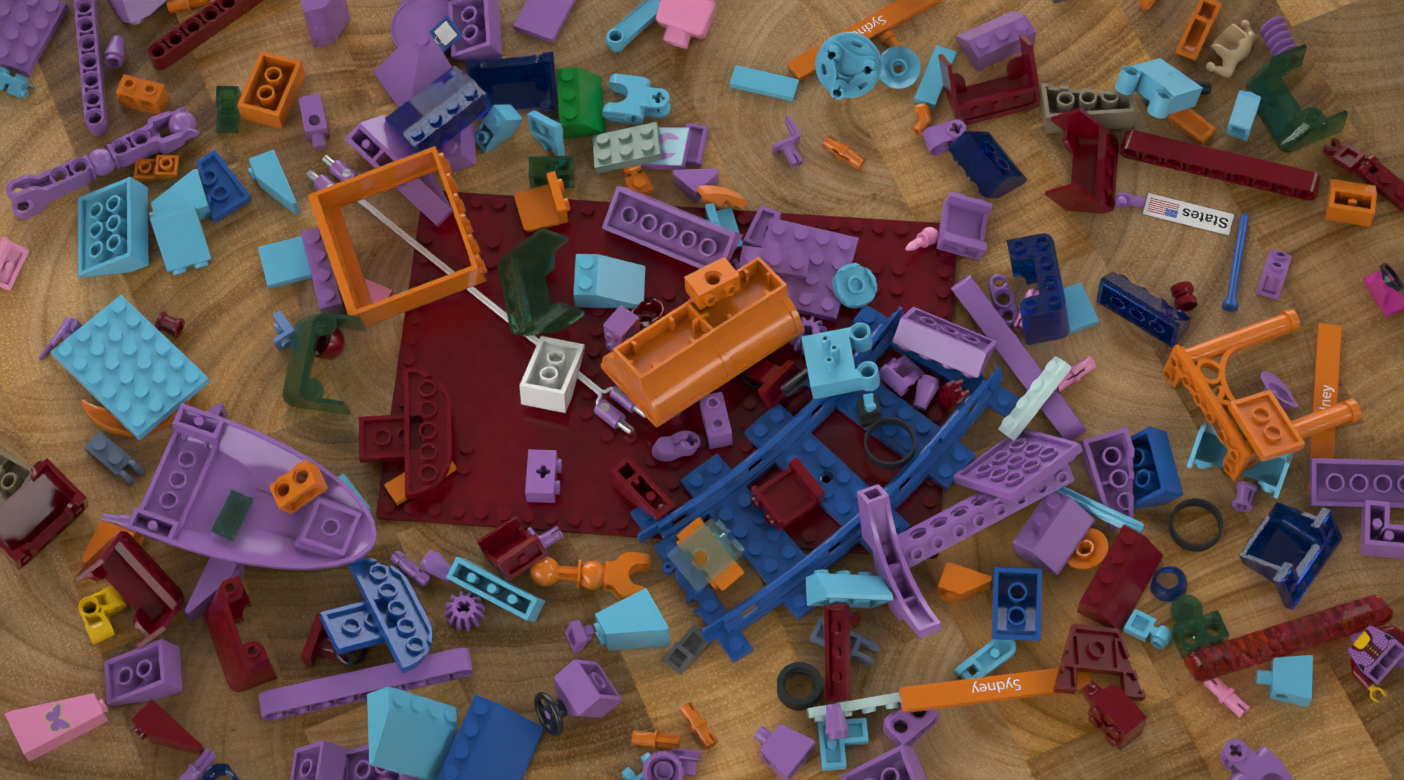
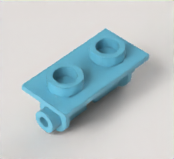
M0 67V90L4 91L6 85L9 84L7 93L20 99L22 97L26 98L28 95L27 87L31 86L34 88V85L27 83L29 78L17 73L15 77L10 76V70Z

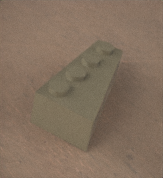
M1041 83L1040 106L1044 134L1064 133L1061 128L1051 121V117L1078 108H1082L1109 130L1134 127L1135 106L1133 94L1124 95L1120 92L1105 90L1099 93L1093 92L1089 88L1074 90L1069 89V86L1060 85L1058 88L1050 87L1049 83Z

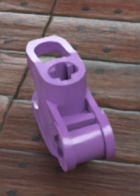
M1231 739L1226 742L1221 751V763L1233 773L1228 780H1294L1283 766L1281 760L1266 747L1261 746L1254 752L1242 740ZM1237 752L1238 755L1234 757L1230 755V753Z

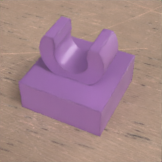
M580 620L570 622L565 634L573 653L583 651L586 643L592 640L591 635L595 634L592 625L582 627Z

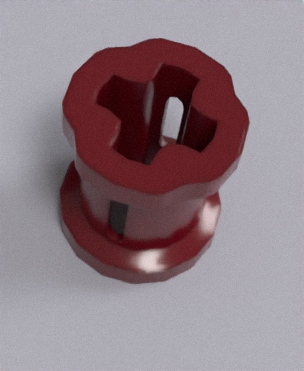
M163 311L155 322V327L159 331L168 332L175 338L182 334L185 326L184 319L170 317Z

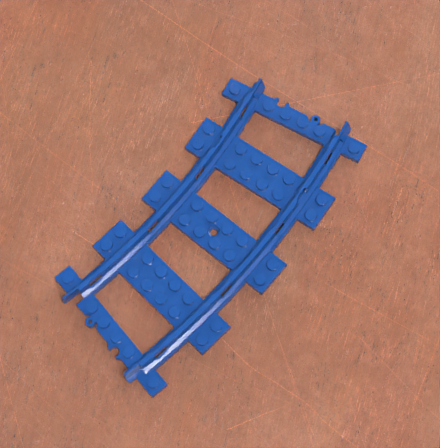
M865 305L853 320L852 325L856 323L867 324L871 331L872 347L877 341L880 343L873 351L871 347L866 352L856 351L853 354L855 369L865 361L875 363L891 348L900 355L907 356L912 362L947 383L952 380L955 382L963 379L964 382L961 383V387L964 391L969 390V394L941 427L930 421L881 383L873 391L859 390L812 399L794 417L777 403L744 431V436L758 449L731 470L718 454L711 457L680 480V484L690 494L692 499L670 514L662 517L659 521L652 518L639 507L632 510L631 516L642 531L637 534V540L640 544L658 533L662 536L663 540L654 545V550L661 560L665 562L662 566L663 573L670 576L675 571V580L687 596V605L692 602H697L700 605L694 610V615L700 616L706 624L701 630L704 640L710 643L717 639L719 645L732 664L753 652L752 646L742 633L743 630L782 604L787 607L798 621L818 607L807 606L806 577L814 574L815 570H828L859 543L873 555V550L862 538L857 491L869 488V486L812 434L835 409H838L861 427L856 410L857 400L863 399L864 394L873 393V396H877L881 418L896 417L904 420L912 427L916 436L915 454L911 461L883 488L889 495L893 521L898 535L910 529V524L895 510L927 478L947 491L955 482L953 475L963 470L976 459V454L961 444L960 441L988 407L1001 416L1006 417L1016 407L1020 397L999 385L1003 379L1000 366H997L990 378L985 381L982 374L978 378H969L964 376L962 371L955 368L948 369L941 366L938 361L923 359L919 356V353L904 351L897 344L892 343L900 319L904 315L903 308L899 306L898 310L887 318ZM809 382L808 384H806V386L811 389L810 382ZM974 403H976V405L974 406V408H973V409L971 410V412L968 414V410L972 407V405H973ZM821 404L822 407L812 416L811 413ZM885 425L871 433L872 436L901 458L906 457L912 449L913 441L911 436L899 426ZM796 457L825 491V501L819 506L842 526L807 555L802 552L784 530L778 532L774 526L770 527L767 524L760 508L757 510L751 503V492L748 489L749 486L775 465L782 471H785L789 468V462ZM760 459L761 462L749 471V467ZM828 477L831 481L826 484L822 479ZM909 478L910 480L900 489V486ZM684 514L686 515L684 519L672 525L673 521ZM698 517L702 520L709 517L767 584L729 611L726 610L701 572L693 564L688 553H684L676 543L678 541L676 535ZM838 542L841 543L839 546H837L833 551L829 553L828 550H830ZM754 605L756 606V608L742 616L743 612H745Z

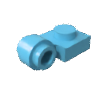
M1134 609L1123 632L1143 642L1150 636L1151 644L1158 649L1167 647L1172 639V631L1168 627L1160 625L1159 628L1154 627L1157 619L1137 609Z

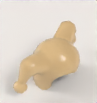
M1248 20L1241 21V28L1231 24L1215 39L1211 47L1222 58L1223 64L1222 66H1215L1213 62H1209L1206 65L1208 71H1214L1223 77H1231L1237 63L1249 55L1257 35L1250 28Z

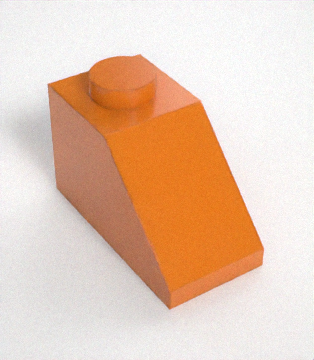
M947 562L937 587V596H940L942 600L947 602H963L990 590L992 576Z

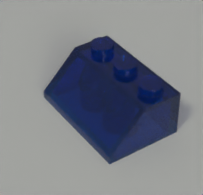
M964 131L948 149L953 155V160L965 170L967 178L977 185L980 194L985 198H1001L1027 181V178L989 132Z

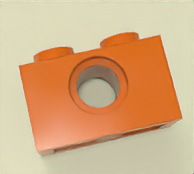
M725 257L684 277L685 290L700 310L707 306H712L717 301L731 296L740 290L739 274Z

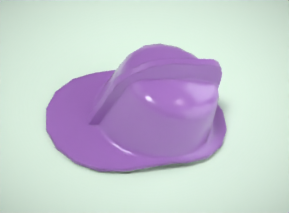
M1267 371L1261 372L1260 376L1265 385L1263 391L1271 390L1285 413L1292 407L1298 408V404L1293 399L1289 389L1278 377Z

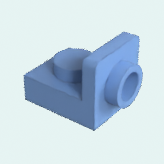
M278 311L273 314L275 320L273 327L278 333V336L273 341L280 352L283 349L292 347L298 341L295 330L283 313Z

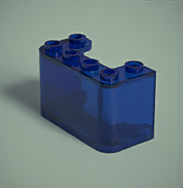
M1040 233L1006 240L1013 277L1022 276L1027 285L1038 283L1040 295L1026 297L1020 303L1019 309L1026 345L1065 338L1070 332V323L1053 238L1049 234Z

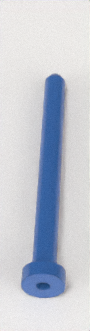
M1246 213L1241 214L1239 219L1227 299L1222 302V309L1228 312L1237 311L1239 305L1236 301L1249 220V216Z

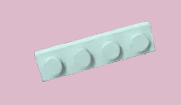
M1057 356L1049 361L1041 375L1032 382L1027 393L1018 400L1016 407L1003 419L998 430L1015 441L1072 367Z
M899 692L841 702L840 705L844 716L848 717L853 716L852 711L862 709V714L876 712V707L882 705L886 706V710L898 708L901 701ZM826 705L808 708V719L814 718V722L825 721Z

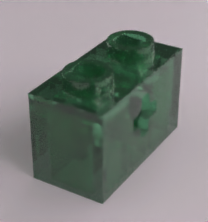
M529 156L528 177L530 189L548 185L546 173L555 171L557 179H562L564 188H575L574 156Z

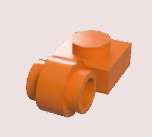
M641 164L621 168L623 175L629 176L625 178L627 188L646 196L654 194L653 186L646 172L638 174L642 170Z

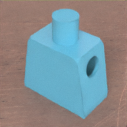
M1313 656L1273 658L1270 670L1257 669L1256 684L1269 685V697L1271 699L1308 707L1312 700Z

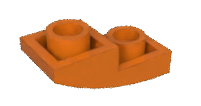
M157 155L156 159H139L135 161L133 178L138 182H155L175 178L178 174L179 155Z
M703 185L698 186L696 189L702 196L700 199L706 204L714 203L721 207L725 203L732 208L736 205L744 209L748 203L739 193L724 187Z

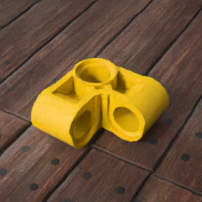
M112 585L83 598L79 602V612L93 645L115 635L108 618L127 607L125 599ZM96 608L93 613H86L88 609Z

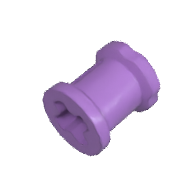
M1240 481L1236 485L1237 494L1231 506L1238 511L1250 512L1253 509L1252 499L1253 495L1257 492V486L1250 482Z

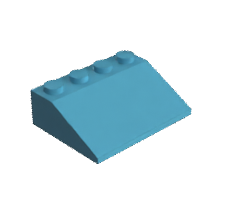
M128 177L78 197L79 277L129 273L149 266L147 186L132 177Z
M390 686L367 694L369 765L421 780H437L456 737V707Z

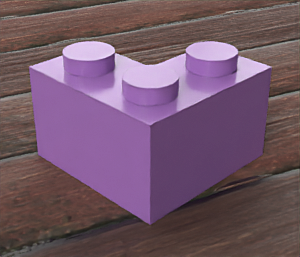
M1365 501L1361 510L1360 555L1404 559V525L1390 524V502Z

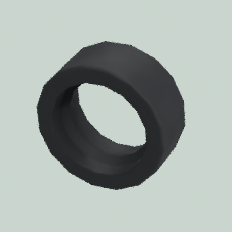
M794 662L786 665L780 671L777 678V695L780 701L787 708L795 711H804L812 708L822 695V678L819 671L814 666L805 662ZM795 674L809 676L814 683L812 694L804 699L791 697L785 689L787 679Z

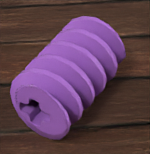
M1283 16L1268 20L1260 29V34L1265 44H1267V49L1270 51L1275 65L1279 67L1290 65L1300 57V54L1296 53L1299 48L1294 44L1295 40L1291 37L1292 33L1287 30L1288 25L1284 23L1285 19Z

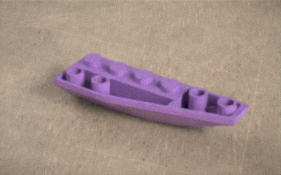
M385 115L360 122L345 138L375 168L419 152L414 142ZM432 173L396 187L438 227L453 212L451 205Z

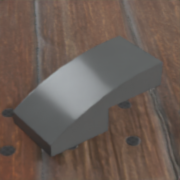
M692 625L679 642L676 641L661 660L681 675L712 642H706L701 635V631Z

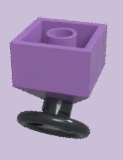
M574 659L554 676L557 700L554 701L550 695L541 691L535 695L534 706L538 719L544 729L550 735L559 737L564 730L563 718L567 717V715L602 718L619 704L622 698L598 662ZM542 699L548 704L547 706L541 703Z

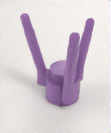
M65 317L59 330L43 350L39 359L43 360L60 338L67 339L82 326L81 323L72 317Z

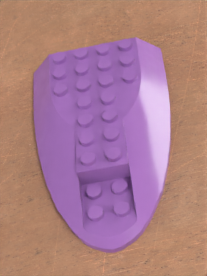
M181 403L172 423L174 432L140 508H134L126 526V530L197 554L244 565L287 570H316L353 563L372 550L376 544L377 537L374 519L362 500L341 479L319 463L261 432ZM305 460L319 467L328 489L293 514L280 510L269 486L278 477L291 471L296 464ZM248 500L246 503L242 505L246 509H241L234 506V503H238L241 505L244 501ZM237 508L234 511H236L235 517L239 520L233 519L234 521L229 523V520L232 519L226 517L224 513H229V511ZM226 518H228V527L235 531H229V539L227 538V530H224L222 527L227 526Z

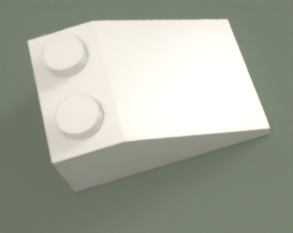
M541 336L519 385L521 404L566 413L573 396L585 345Z

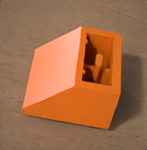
M1330 179L1325 220L1370 227L1375 214L1376 186Z

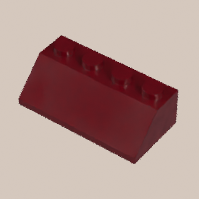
M1123 525L1082 596L1077 613L1104 627L1117 628L1121 633L1161 562L1163 554L1145 535Z

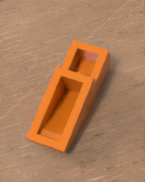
M1199 0L1175 54L1196 62L1222 10V3L1215 0Z

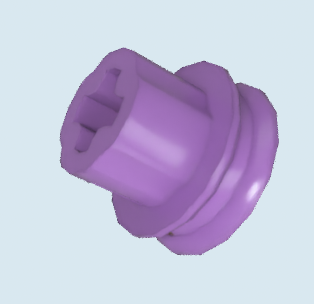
M671 749L682 762L684 767L683 776H696L697 762H702L700 755L703 751Z

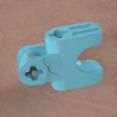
M613 74L610 76L609 86L612 91L624 94L627 97L621 102H609L603 107L602 116L607 121L638 125L643 123L644 116L664 118L670 113L669 93L662 88L650 87L651 81L649 79L624 74Z

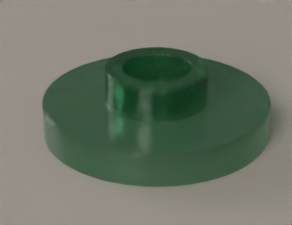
M1183 594L1173 600L1170 613L1176 623L1183 626H1192L1201 619L1203 607L1196 597Z

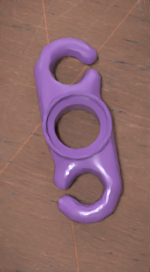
M995 274L990 277L988 282L993 306L1001 316L1004 313L1012 314V319L1006 321L1009 326L1015 324L1018 316L1014 296L1009 290L1008 283H1004L1002 287L994 285L995 280L1000 279L1004 282L1007 280L1004 275ZM1000 295H1005L1010 299V302L1006 305H1001L997 302V298Z

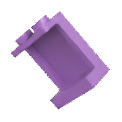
M949 193L943 202L936 249L979 261L987 250V243L984 242L988 213L992 209V204L983 199L964 196L961 193Z

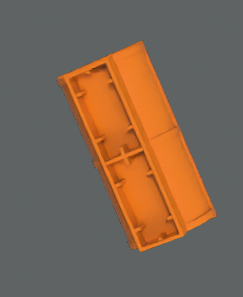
M759 256L736 270L739 274L740 290L735 294L717 301L714 305L707 306L701 310L690 299L613 348V352L603 357L601 369L656 428L805 332L800 316L788 297L787 284Z

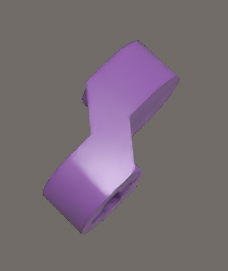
M680 431L672 436L657 439L652 448V454L659 461H673L681 456L693 455L700 446L701 441L699 436L692 431Z

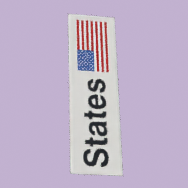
M1148 193L1143 211L1145 215L1229 235L1234 214L1150 193Z

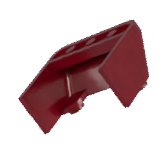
M1023 34L1019 35L1022 56L1014 57L1008 62L1006 77L966 86L965 79L961 74L953 73L952 64L943 54L938 55L943 87L955 119L963 121L965 125L1033 109L1040 103L1041 95L1033 44Z
M1082 108L1051 117V121L1064 131L1062 138L1063 146L1073 154L1071 184L1045 191V195L1066 211L1099 214L1112 212L1115 207L1119 147L1115 134Z
M120 531L84 564L74 578L77 582L85 576L97 582L105 578L136 611L133 616L134 627L143 634L136 645L139 649L167 629L184 602V595L181 589L126 531Z

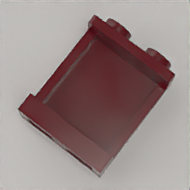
M796 457L789 462L788 469L758 489L756 486H753L751 488L750 501L757 510L760 508L765 514L764 519L770 527L774 526L780 532L825 501V491Z
M516 516L477 541L485 559L508 581L548 556L540 538L536 534L531 536L522 527Z

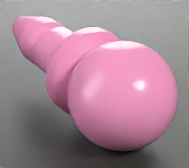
M933 227L925 228L917 234L915 240L906 246V251H913L919 247L926 248L929 245L935 244L939 236L938 231Z

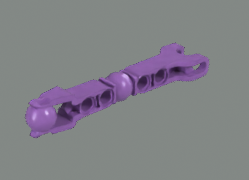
M181 107L173 112L167 111L150 117L148 124L142 128L114 140L111 145L107 144V149H95L90 153L89 157L85 154L83 155L84 157L74 158L41 174H26L10 181L6 185V194L13 201L12 209L14 215L19 219H28L41 213L53 200L88 185L93 179L96 180V175L105 176L110 174L115 166L118 170L120 167L129 166L139 159H144L159 152L169 154L185 145L187 140L200 134V131L196 130L197 123L195 118L189 112H186V107ZM169 127L173 135L161 138L158 132ZM16 188L23 189L19 193H13V190ZM29 204L26 210H19L21 206Z

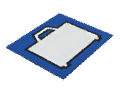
M448 16L429 31L442 52L462 36V33Z

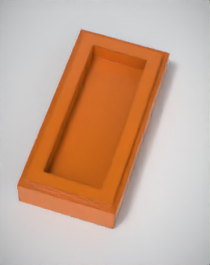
M1191 108L1168 115L1167 120L1198 145L1202 146L1216 133V128Z

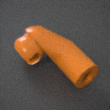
M925 103L917 104L914 107V112L919 117V121L912 130L919 136L922 135V132L932 122L930 108Z

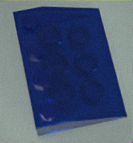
M453 66L388 115L385 120L414 153H418L434 146L439 149L493 107L486 93L478 84L459 68Z

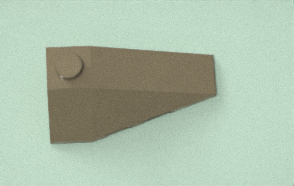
M1 449L0 504H3L30 479L32 473L30 469L32 467Z

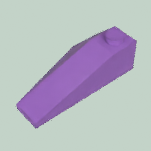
M166 0L107 1L122 22L136 25L142 23L144 17L151 15Z
M1124 427L1077 442L1081 444L1083 450L1081 456L1099 503L1133 518L1134 447L1128 428ZM1107 522L1110 531L1119 528Z

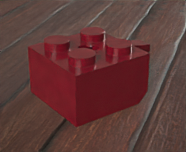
M1092 680L1082 688L1081 693L1090 705L1088 719L1095 728H1100L1105 733V738L1111 746H1116L1121 751L1143 733L1147 716L1118 685H1109L1103 689Z

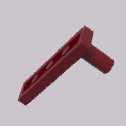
M846 603L824 605L826 702L852 701L850 626H858L861 618L858 613L850 612V604Z

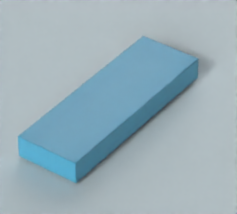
M936 45L914 98L915 103H925L934 109L944 88L938 55L943 54L952 65L957 56V51Z
M735 65L729 84L731 88L793 102L799 80Z

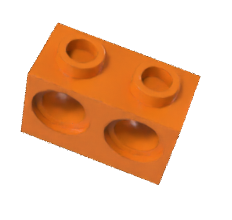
M123 74L116 90L121 106L155 115L164 112L169 100L165 84Z
M306 460L296 464L291 471L278 477L269 486L278 508L289 514L295 513L328 489L319 467Z

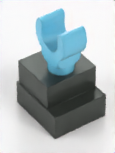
M869 393L864 394L863 399L857 400L856 410L861 428L868 427L876 420L881 419L877 396Z

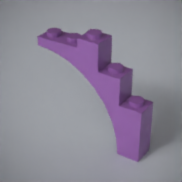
M879 484L857 491L862 538L873 550L875 573L877 576L882 577L893 595V600L888 602V608L899 621L904 619L919 638L941 631V622L923 598L907 565L895 529L889 495Z

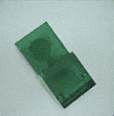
M216 86L217 133H239L240 113L237 106L241 98L239 86Z

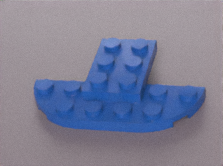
M361 558L347 564L365 601L320 612V620L337 655L386 642L401 673L413 670L424 661L429 653L432 642V627L408 579L394 566L390 565L388 567L377 563V559Z

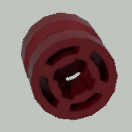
M1179 282L1170 288L1171 295L1175 298L1174 306L1177 312H1188L1198 306L1197 299L1193 296L1194 288L1191 282Z

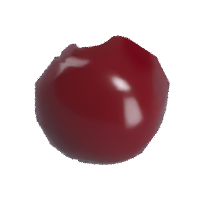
M653 299L651 303L641 301L631 311L639 317L640 331L665 316L663 303L657 299Z
M328 326L322 330L318 337L317 345L314 347L318 352L315 357L323 360H334L341 355L345 347V338L338 327Z

